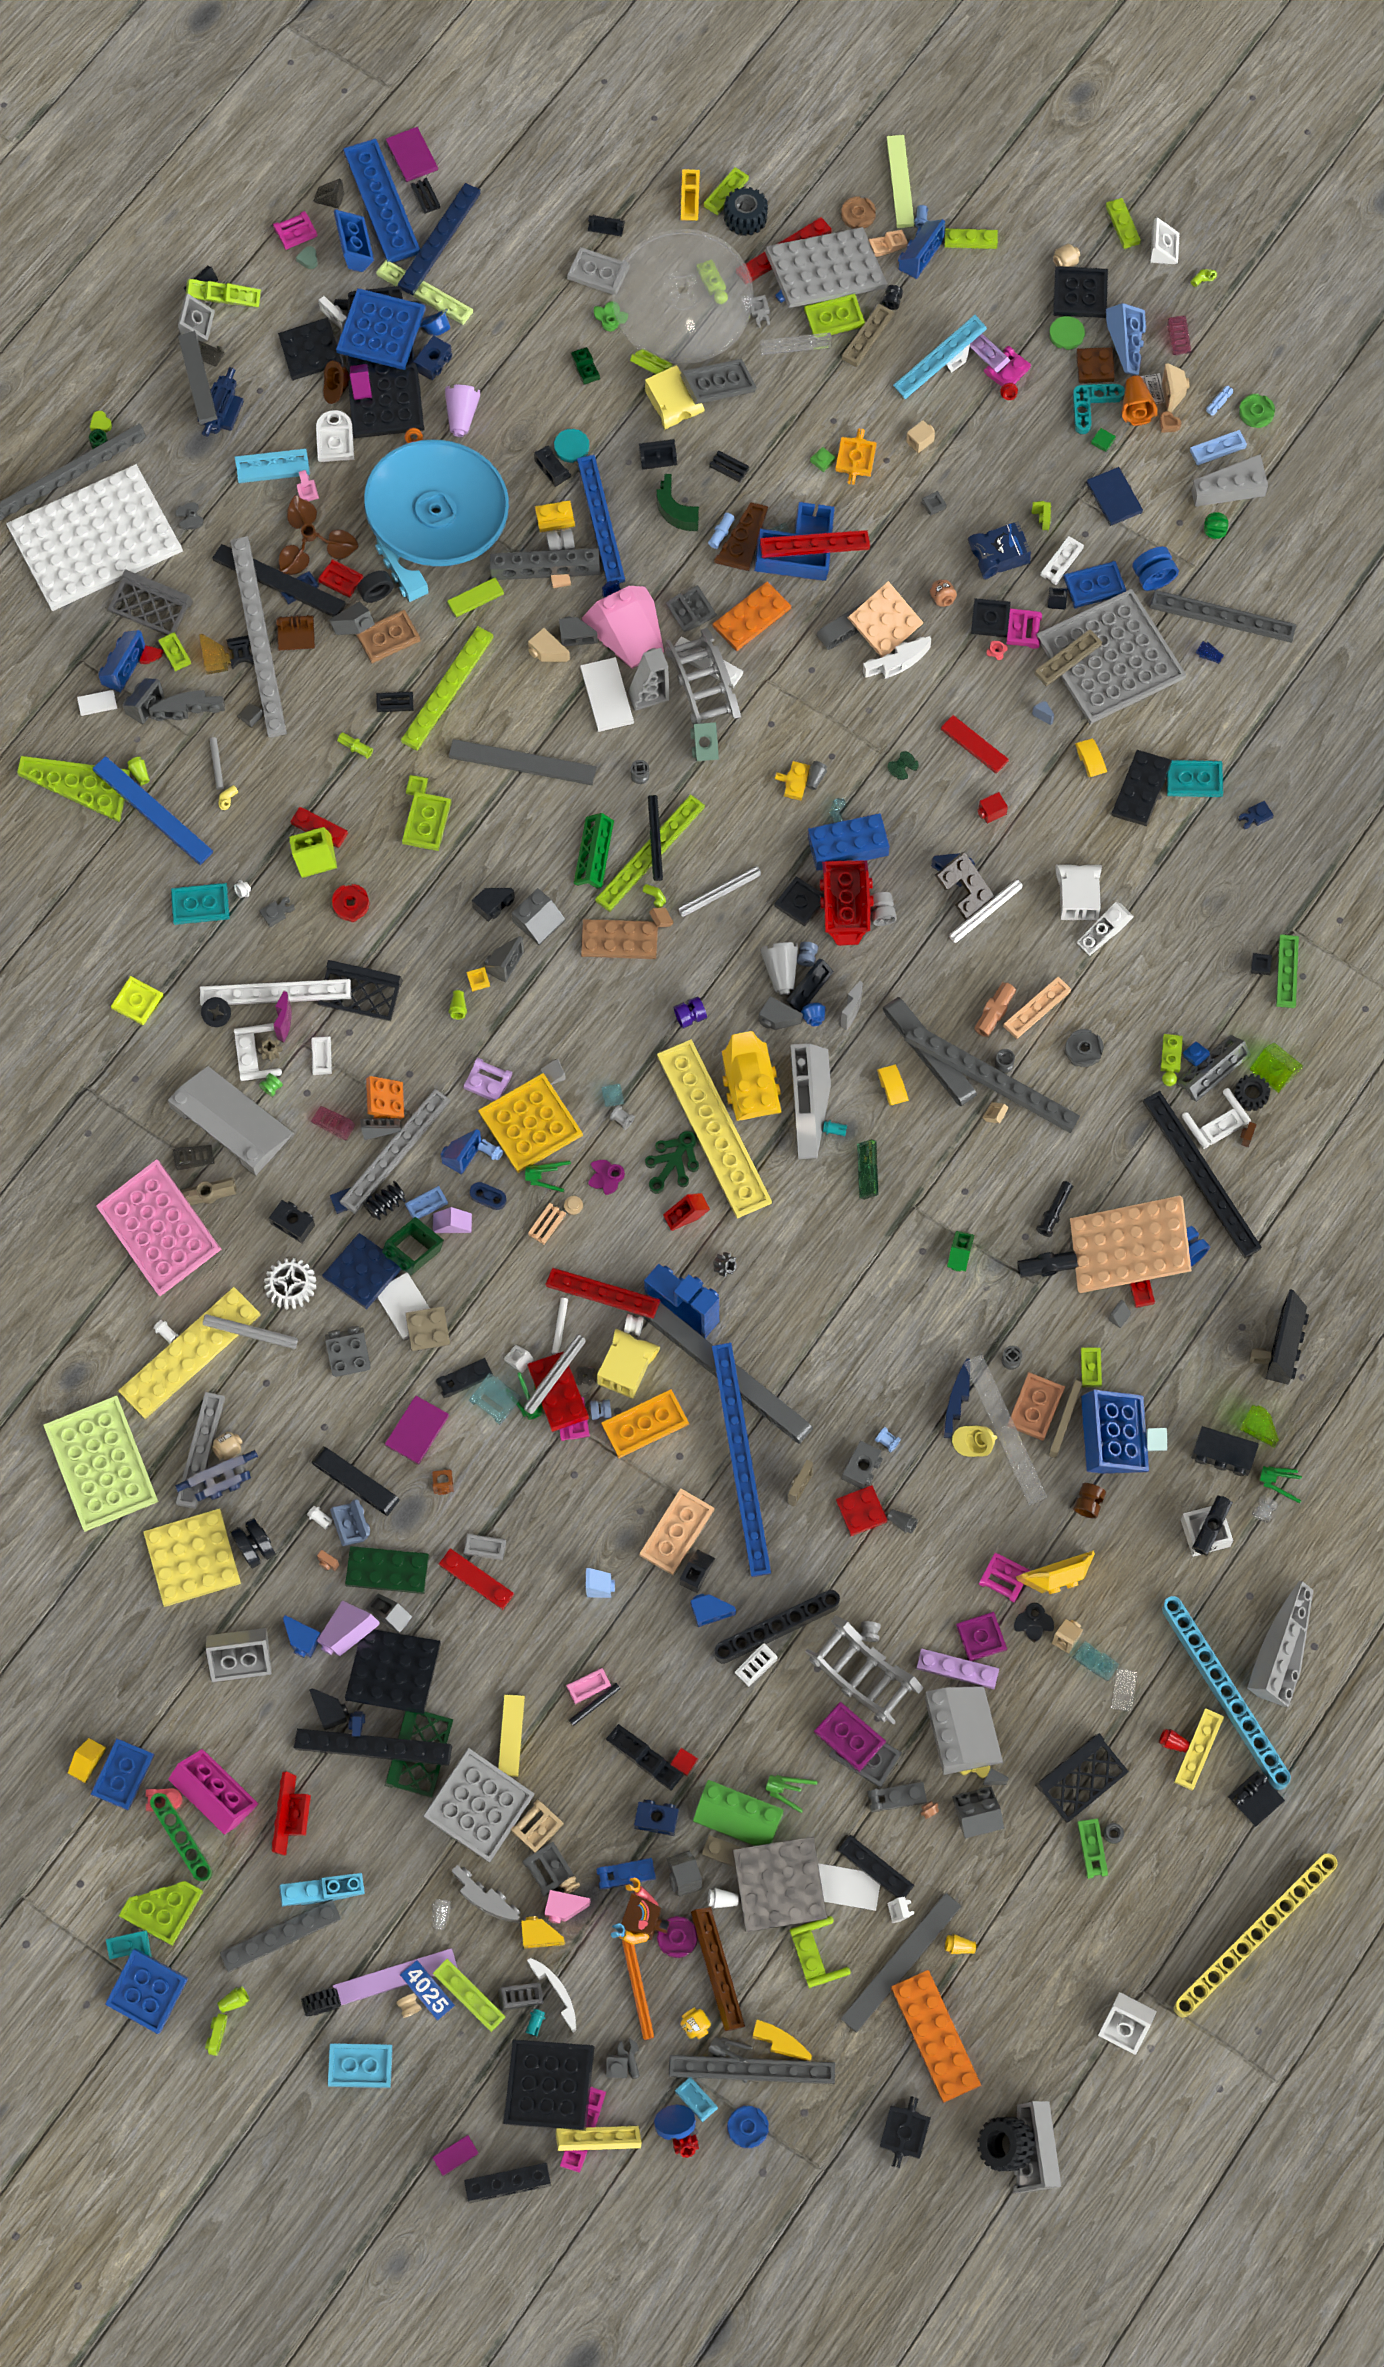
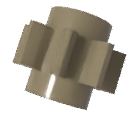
M269 1037L268 1040L261 1041L262 1047L258 1048V1051L263 1053L261 1055L263 1060L267 1058L272 1062L273 1059L280 1058L278 1052L283 1050L281 1046H278V1039L273 1041Z

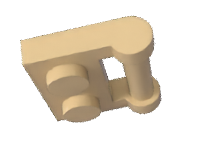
M538 1799L533 1803L534 1806L511 1828V1832L534 1853L539 1851L564 1825ZM541 1811L544 1815L524 1834L522 1832L524 1827Z

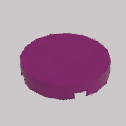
M675 1916L668 1918L666 1921H669L670 1925L667 1934L659 1931L657 1933L658 1946L669 1957H686L693 1952L697 1945L698 1936L695 1926L685 1917Z

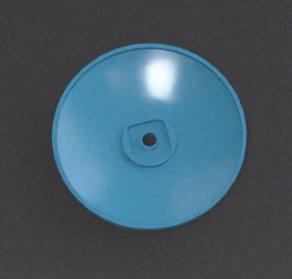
M421 440L396 448L378 462L367 480L364 508L367 521L375 536L396 555L422 565L452 566L480 556L498 540L506 525L509 498L505 483L497 469L475 450L451 441ZM437 508L440 512L433 513L431 509Z

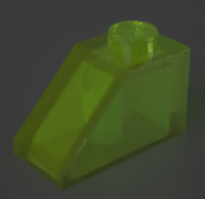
M1252 1405L1240 1430L1275 1448L1279 1438L1271 1414L1262 1406Z

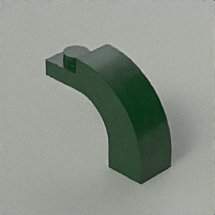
M665 474L664 481H661L660 489H657V506L660 514L670 525L678 529L698 531L699 507L684 506L677 503L671 495L672 474Z

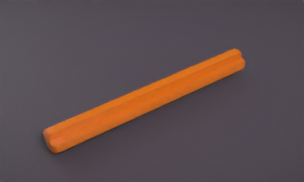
M622 1940L643 2039L649 2040L654 2038L635 1947Z

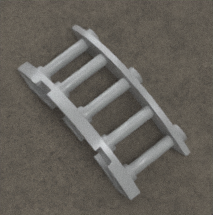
M702 629V636L699 639L681 645L673 646L670 640H666L667 647H665L667 657L672 659L679 673L677 677L680 686H684L692 714H690L692 724H702L701 720L724 713L731 714L734 719L741 717L736 696L732 694V690L728 686L731 683L728 671L718 646H713L711 642L714 641V638L709 629ZM699 646L705 647V650L680 658L677 654ZM705 657L711 658L713 661L711 667L689 674L685 673L682 664ZM711 674H718L721 682L718 686L692 693L689 681ZM717 693L725 694L727 701L725 706L702 713L698 712L695 700Z
M835 1615L831 1620L836 1627L834 1634L818 1653L810 1649L805 1651L810 1656L809 1661L815 1667H820L841 1686V1691L846 1696H853L868 1709L876 1713L875 1716L880 1721H888L894 1725L896 1721L889 1713L907 1691L910 1692L912 1690L919 1694L923 1686L913 1675L897 1665L894 1667L889 1665L885 1661V1656L874 1647L869 1648L862 1642L863 1637L848 1621ZM845 1636L850 1641V1647L831 1668L823 1658L837 1641ZM861 1651L867 1657V1662L848 1683L838 1672L855 1652ZM878 1666L885 1671V1676L872 1692L865 1697L855 1688L872 1667ZM896 1679L901 1683L899 1690L884 1708L874 1703L875 1699L890 1681Z

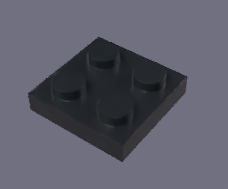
M974 598L971 634L1007 637L1011 602Z
M796 876L775 902L774 907L805 927L821 907L820 897H824V894Z

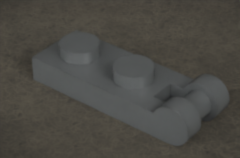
M923 1782L874 1789L867 1792L868 1798H871V1812L927 1803ZM884 1796L885 1803H880L879 1797Z

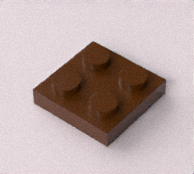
M1112 347L1077 349L1079 383L1114 382Z

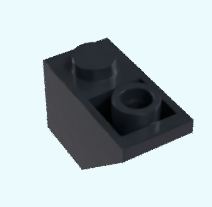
M484 888L472 899L473 909L489 922L492 918H497L505 906L508 907L513 903L515 898L514 890L512 888Z
M697 1549L680 1577V1585L698 1594L715 1558Z

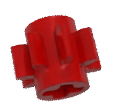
M690 2134L683 2139L672 2140L675 2154L680 2153L682 2157H691L699 2149L696 2134L692 2136Z

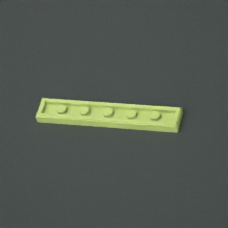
M904 135L887 136L897 228L914 227Z
M385 260L376 271V274L392 285L397 286L406 270ZM422 281L415 294L412 295L439 312L443 309H448L445 313L446 316L462 325L473 313L472 308L425 281Z

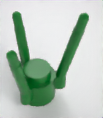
M571 1161L526 1166L525 1180L531 1181V1185L564 1192L563 1188L539 1182L538 1179H542V1172L557 1171L558 1166L569 1165Z
M518 1372L520 1384L528 1401L530 1394L521 1373ZM506 1389V1392L522 1412L523 1417L532 1420L543 1414L541 1403L534 1413L530 1414L524 1410V1407L510 1389Z
M1263 1466L1260 1481L1264 1482V1487L1271 1488L1291 1500L1301 1503L1300 1499L1271 1484L1272 1482L1276 1483L1277 1476L1302 1479L1300 1475L1290 1474L1298 1473L1297 1469Z

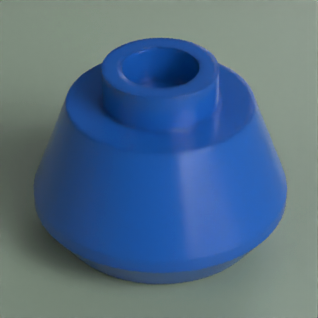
M811 1003L804 1006L801 1011L803 1019L813 1027L821 1025L825 1019L826 1007L821 1003Z

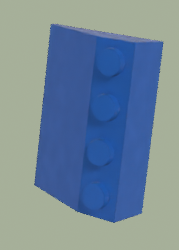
M1092 1390L1082 1395L1087 1472L1103 1474L1149 1472L1143 1396Z

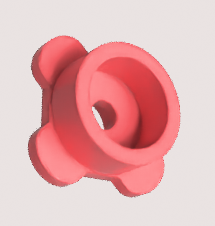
M992 641L990 649L986 651V654L995 657L997 660H1002L1003 654L1008 648L1000 641Z

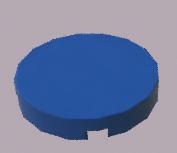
M684 2105L667 2106L661 2109L654 2119L657 2134L667 2140H671V2138L683 2139L689 2136L695 2129V2114Z
M742 2106L731 2114L728 2121V2134L737 2146L752 2149L759 2146L767 2137L769 2123L766 2115L760 2109L753 2106Z

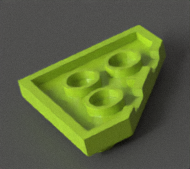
M183 1881L143 1895H136L128 1898L119 1917L144 1931L147 1930V1933L173 1946L202 1896L203 1890Z

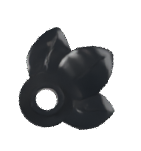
M1031 1603L1026 1607L1025 1612L1016 1617L1014 1630L1016 1632L1025 1631L1027 1637L1036 1643L1042 1637L1043 1631L1051 1632L1054 1630V1621L1050 1615L1045 1613L1041 1604ZM1036 1610L1038 1615L1033 1616L1031 1611Z

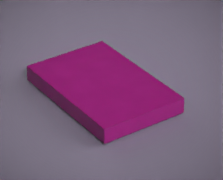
M418 126L386 138V143L406 182L438 170V166Z
M415 1395L386 1441L385 1446L419 1465L447 1421L449 1414Z
M841 1701L814 1730V1733L858 1772L866 1766L886 1743V1740Z

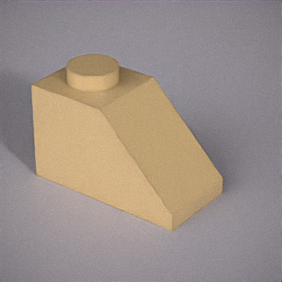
M545 628L528 641L529 653L532 657H537L541 662H568L570 660L569 651Z
M1066 1619L1055 1633L1052 1644L1069 1654L1082 1634L1083 1629L1080 1628L1081 1625L1074 1620L1068 1621Z

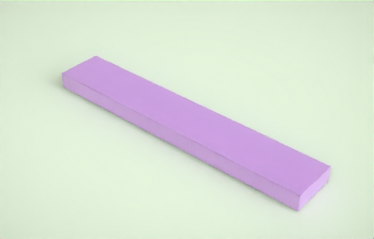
M452 1948L416 1959L431 1977L435 1976L433 1972L446 1959L457 1968ZM416 1960L333 1985L335 1989L337 1988L341 2006L408 1985L400 1974Z

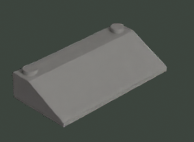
M209 1066L181 1085L168 1099L170 1108L183 1119L188 1117L239 1157L241 1164L255 1176L294 1135L293 1132Z

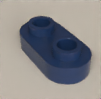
M482 1182L474 1183L470 1188V1196L473 1201L493 1210H500L505 1207L507 1200L503 1191ZM479 1191L483 1192V1195L477 1196L476 1194ZM495 1199L501 1200L499 1203H494Z

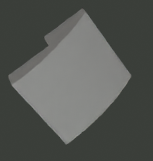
M861 981L848 993L847 1006L841 1013V1027L846 1031L855 1020L861 1005L863 982Z

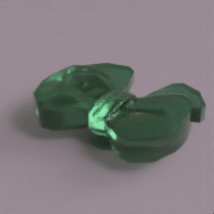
M902 751L897 761H890L888 763L887 769L898 780L908 779L905 768L908 767L913 771H917L919 764L911 753Z

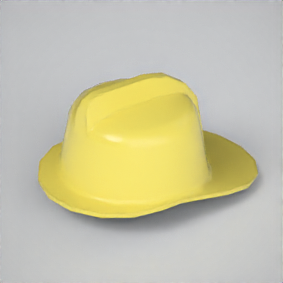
M963 1426L955 1430L952 1436V1443L956 1451L963 1456L983 1457L992 1452L997 1435H994L992 1430L985 1426Z

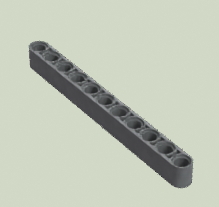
M661 1303L654 1319L642 1316L648 1323L717 1378L713 1345ZM735 1363L741 1398L795 1442L801 1444L813 1430L810 1423Z

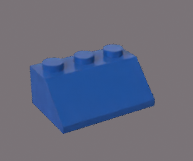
M335 209L333 212L347 267L351 270L364 272L374 261L365 219L362 216Z
M945 220L926 221L923 227L920 226L918 228L914 240L911 239L909 241L905 253L902 252L898 258L900 271L915 279L919 277L944 241Z
M141 631L124 632L122 637L118 638L114 651L108 655L106 665L99 671L98 676L101 685L117 692H122L140 661L145 648Z

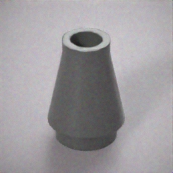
M814 761L810 765L806 787L812 790L817 789V786L827 773V766L825 764Z
M894 1509L889 1512L887 1517L904 1533L908 1532L911 1534L918 1524V1519L914 1515Z

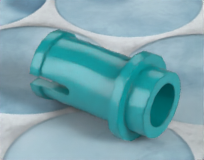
M831 1120L824 1122L823 1132H826V1135L828 1133L844 1137L846 1135L847 1124L834 1123Z
M533 2009V2012H530L531 2018L525 2033L538 2037L542 2021L546 2017H544L545 2012Z

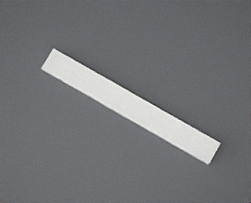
M351 980L200 987V1005L203 1006L205 1001L213 997L222 998L229 1005L277 1003L283 991L288 993L290 1002L351 999Z

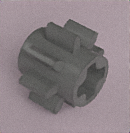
M724 1252L723 1255L717 1254L713 1261L714 1271L724 1277L727 1274L733 1275L737 1267L736 1257L731 1256V1253Z

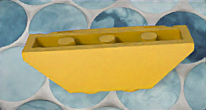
M1094 1550L1016 1576L1017 1581L1040 1593L1049 1592V1595L1060 1592V1587L1066 1586L1067 1589L1078 1586V1581L1084 1579L1095 1555Z

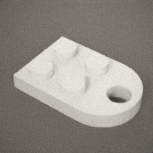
M336 410L322 414L316 424L318 462L354 460L353 429L348 415ZM333 417L339 419L336 423L329 421Z

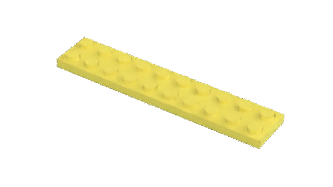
M692 1039L658 1053V1060L736 1218L738 1219L772 1204V1200Z

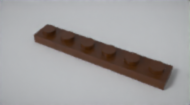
M711 1907L695 1909L691 1911V1915L724 2030L726 2032L745 2027L712 1909Z

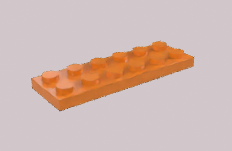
M929 1970L891 1986L942 2102L945 2103L980 2087L981 2083Z

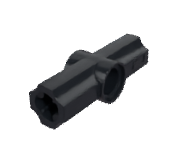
M1075 1251L1059 1254L1047 1252L1038 1255L1036 1258L1017 1261L1020 1278L1035 1275L1043 1277L1052 1276L1059 1271L1078 1267Z
M1217 1495L1192 1546L1195 1552L1208 1556L1233 1504L1228 1498ZM1214 1522L1216 1523L1217 1528L1211 1529L1208 1527L1207 1523Z

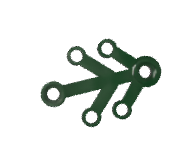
M684 1131L677 1139L659 1140L656 1142L655 1149L658 1153H664L667 1148H678L672 1153L646 1157L645 1165L648 1168H654L656 1164L668 1162L660 1175L653 1177L649 1181V1189L652 1193L659 1194L664 1190V1182L675 1165L678 1174V1185L683 1188L688 1186L689 1178L685 1174L681 1156L686 1150L689 1160L688 1170L690 1172L698 1171L699 1162L695 1158L693 1149L696 1146L697 1137L693 1132ZM685 1139H690L691 1142H690V1143H685L684 1140H685ZM662 1144L665 1147L663 1149H659L658 1145ZM654 1160V1163L648 1164L647 1161ZM695 1163L697 1167L691 1168L690 1165ZM686 1179L687 1181L686 1183H681L680 1180ZM655 1184L660 1185V1188L654 1189L653 1186Z

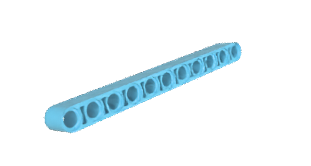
M1175 1596L1168 1597L1162 1607V1612L1257 1764L1268 1777L1269 1783L1277 1790L1284 1789L1291 1780L1288 1769L1181 1600ZM1170 1603L1175 1604L1177 1610L1170 1611L1167 1605ZM1178 1621H1185L1188 1627L1181 1628L1178 1625ZM1194 1637L1198 1640V1644L1192 1645L1188 1639ZM1199 1655H1207L1209 1661L1202 1662L1199 1658ZM1210 1672H1218L1220 1678L1213 1679L1210 1676ZM1221 1689H1228L1231 1695L1228 1697L1223 1696ZM1232 1706H1239L1242 1713H1234ZM1243 1723L1251 1724L1252 1731H1246L1243 1728ZM1260 1740L1263 1743V1748H1256L1253 1742ZM1264 1758H1272L1274 1760V1765H1267L1264 1761ZM1282 1775L1285 1778V1783L1277 1782L1275 1776Z

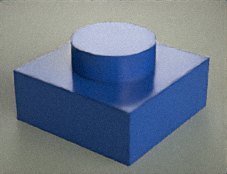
M1197 1041L1182 1052L1183 1057L1196 1067L1210 1056L1209 1050Z

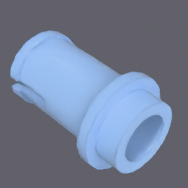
M485 1139L481 1140L477 1148L479 1151L491 1156L492 1160H499L503 1154L500 1146L496 1147Z

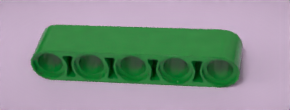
M163 1793L154 1794L150 1800V1805L193 1877L201 1882L208 1881L212 1877V1868L170 1798ZM159 1797H163L166 1801L165 1806L162 1808H157L155 1805V1801ZM174 1814L176 1817L175 1824L167 1825L166 1817ZM181 1831L185 1832L187 1836L186 1841L178 1843L176 1839L177 1834ZM190 1849H195L197 1857L195 1860L190 1861L187 1858V1852ZM202 1866H205L208 1870V1874L204 1878H200L197 1874L198 1869Z

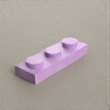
M983 334L970 343L969 348L996 373L1010 361Z

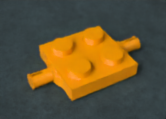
M861 428L857 429V435L854 438L841 437L835 469L836 472L849 474L847 483L851 484L852 479V485L855 484L856 475L871 477L877 442L863 439L865 430H861Z

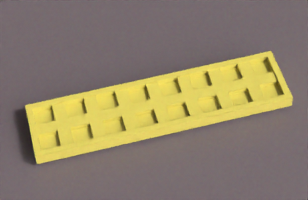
M235 1287L227 1292L118 1390L144 1419L148 1418L238 1336V1334L204 1326L203 1319L206 1314L246 1325H251L261 1316L255 1307Z

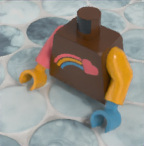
M630 1878L629 1880L633 1882V1887L628 1884L626 1885V1890L634 1891V1894L631 1893L621 1924L618 1923L612 1926L617 1932H612L611 1937H620V1939L635 1945L652 1940L655 1930L667 1934L670 1922L660 1919L661 1908L650 1893L640 1886L639 1879Z

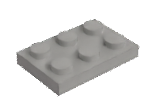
M580 247L567 274V279L616 296L628 272L629 263Z

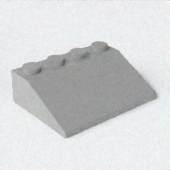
M950 1687L926 1691L925 1701L943 1775L1003 1763L984 1687Z

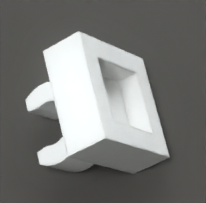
M900 1897L887 1903L892 1923L903 1921L914 1914V1911H908L907 1905L911 1904V1901L906 1900L905 1897Z

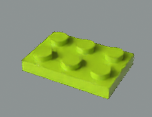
M855 294L804 306L814 339L862 328L865 324Z
M415 792L402 844L439 851L451 806V799Z

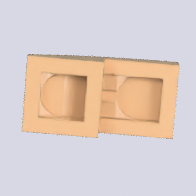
M903 230L886 232L885 237L868 240L876 257L893 253L908 245Z

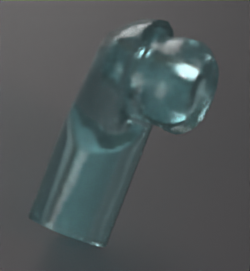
M837 798L831 805L829 812L834 823L844 821L840 814L841 809L846 806L844 799Z

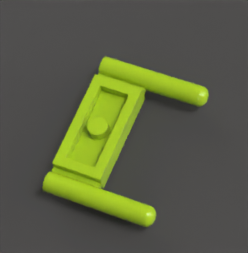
M832 1916L789 1929L808 1988L848 1976L851 1973L849 1967L825 1973L812 1930L832 1924L834 1922Z

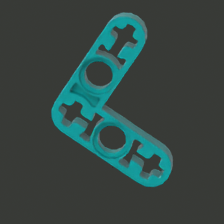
M1095 384L1078 385L1075 387L1073 392L1075 430L1077 433L1084 435L1091 430L1090 403L1121 402L1125 392L1122 385ZM1102 391L1104 395L1102 397L1095 396L1094 392ZM1079 392L1083 394V400L1081 401ZM1082 406L1085 407L1087 411L1085 413H1080L1077 409ZM1082 419H1084V425L1086 426L1084 428L1081 425Z

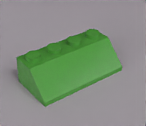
M708 1780L693 1822L750 1845L759 1846L773 1842L784 1809Z

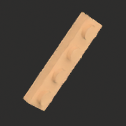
M1057 977L1005 1022L1003 1027L1018 1039L1071 992V988Z

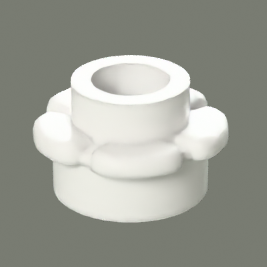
M239 880L234 885L238 897L249 896L251 889L247 882Z

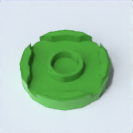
M1063 316L1057 318L1052 323L1049 338L1056 347L1071 350L1077 348L1083 342L1085 328L1078 319L1071 316Z
M1259 394L1247 396L1242 400L1239 407L1241 420L1253 428L1267 426L1275 414L1273 402L1267 396H1259Z

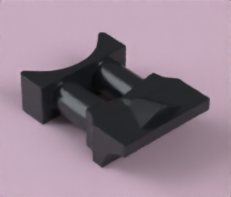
M249 635L226 639L228 649L232 655V659H230L232 669L242 662L254 665L253 656H250ZM238 650H242L243 657H239Z

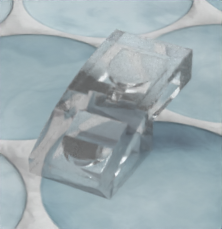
M1117 1668L1111 1709L1132 1711L1137 1672Z

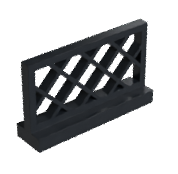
M332 960L327 961L324 980H329L330 974L339 976L340 979L342 977L350 980L355 979L359 986L351 990V997L355 1002L351 1006H343L341 1003L342 999L334 1000L331 1003L319 1000V1006L391 1022L399 989L403 982L401 976ZM369 983L375 984L377 990L368 995L363 987ZM387 987L395 988L393 995L386 999L382 990ZM362 988L366 997L356 1002L352 993ZM380 992L384 1001L374 1006L370 998ZM368 999L373 1007L367 1011L361 1010L359 1004ZM387 1004L390 1008L388 1016L379 1014L377 1008Z
M1100 1733L1094 1735L1035 1784L1037 1789L1045 1795L1066 1823L1070 1822L1129 1772L1106 1744L1105 1739ZM1101 1747L1107 1752L1106 1761L1096 1760V1751ZM1084 1761L1092 1762L1091 1773H1082L1081 1763ZM1095 1762L1106 1763L1105 1775L1095 1774ZM1109 1765H1117L1122 1772L1117 1776H1109ZM1068 1774L1077 1775L1076 1786L1065 1785ZM1080 1775L1091 1776L1090 1788L1079 1787ZM1094 1777L1105 1778V1784L1102 1789L1093 1788ZM1054 1786L1062 1787L1061 1799L1053 1798L1048 1791ZM1065 1788L1076 1789L1075 1801L1064 1799ZM1079 1789L1090 1791L1089 1800L1086 1802L1078 1801ZM1064 1802L1074 1803V1812L1069 1816L1063 1811Z

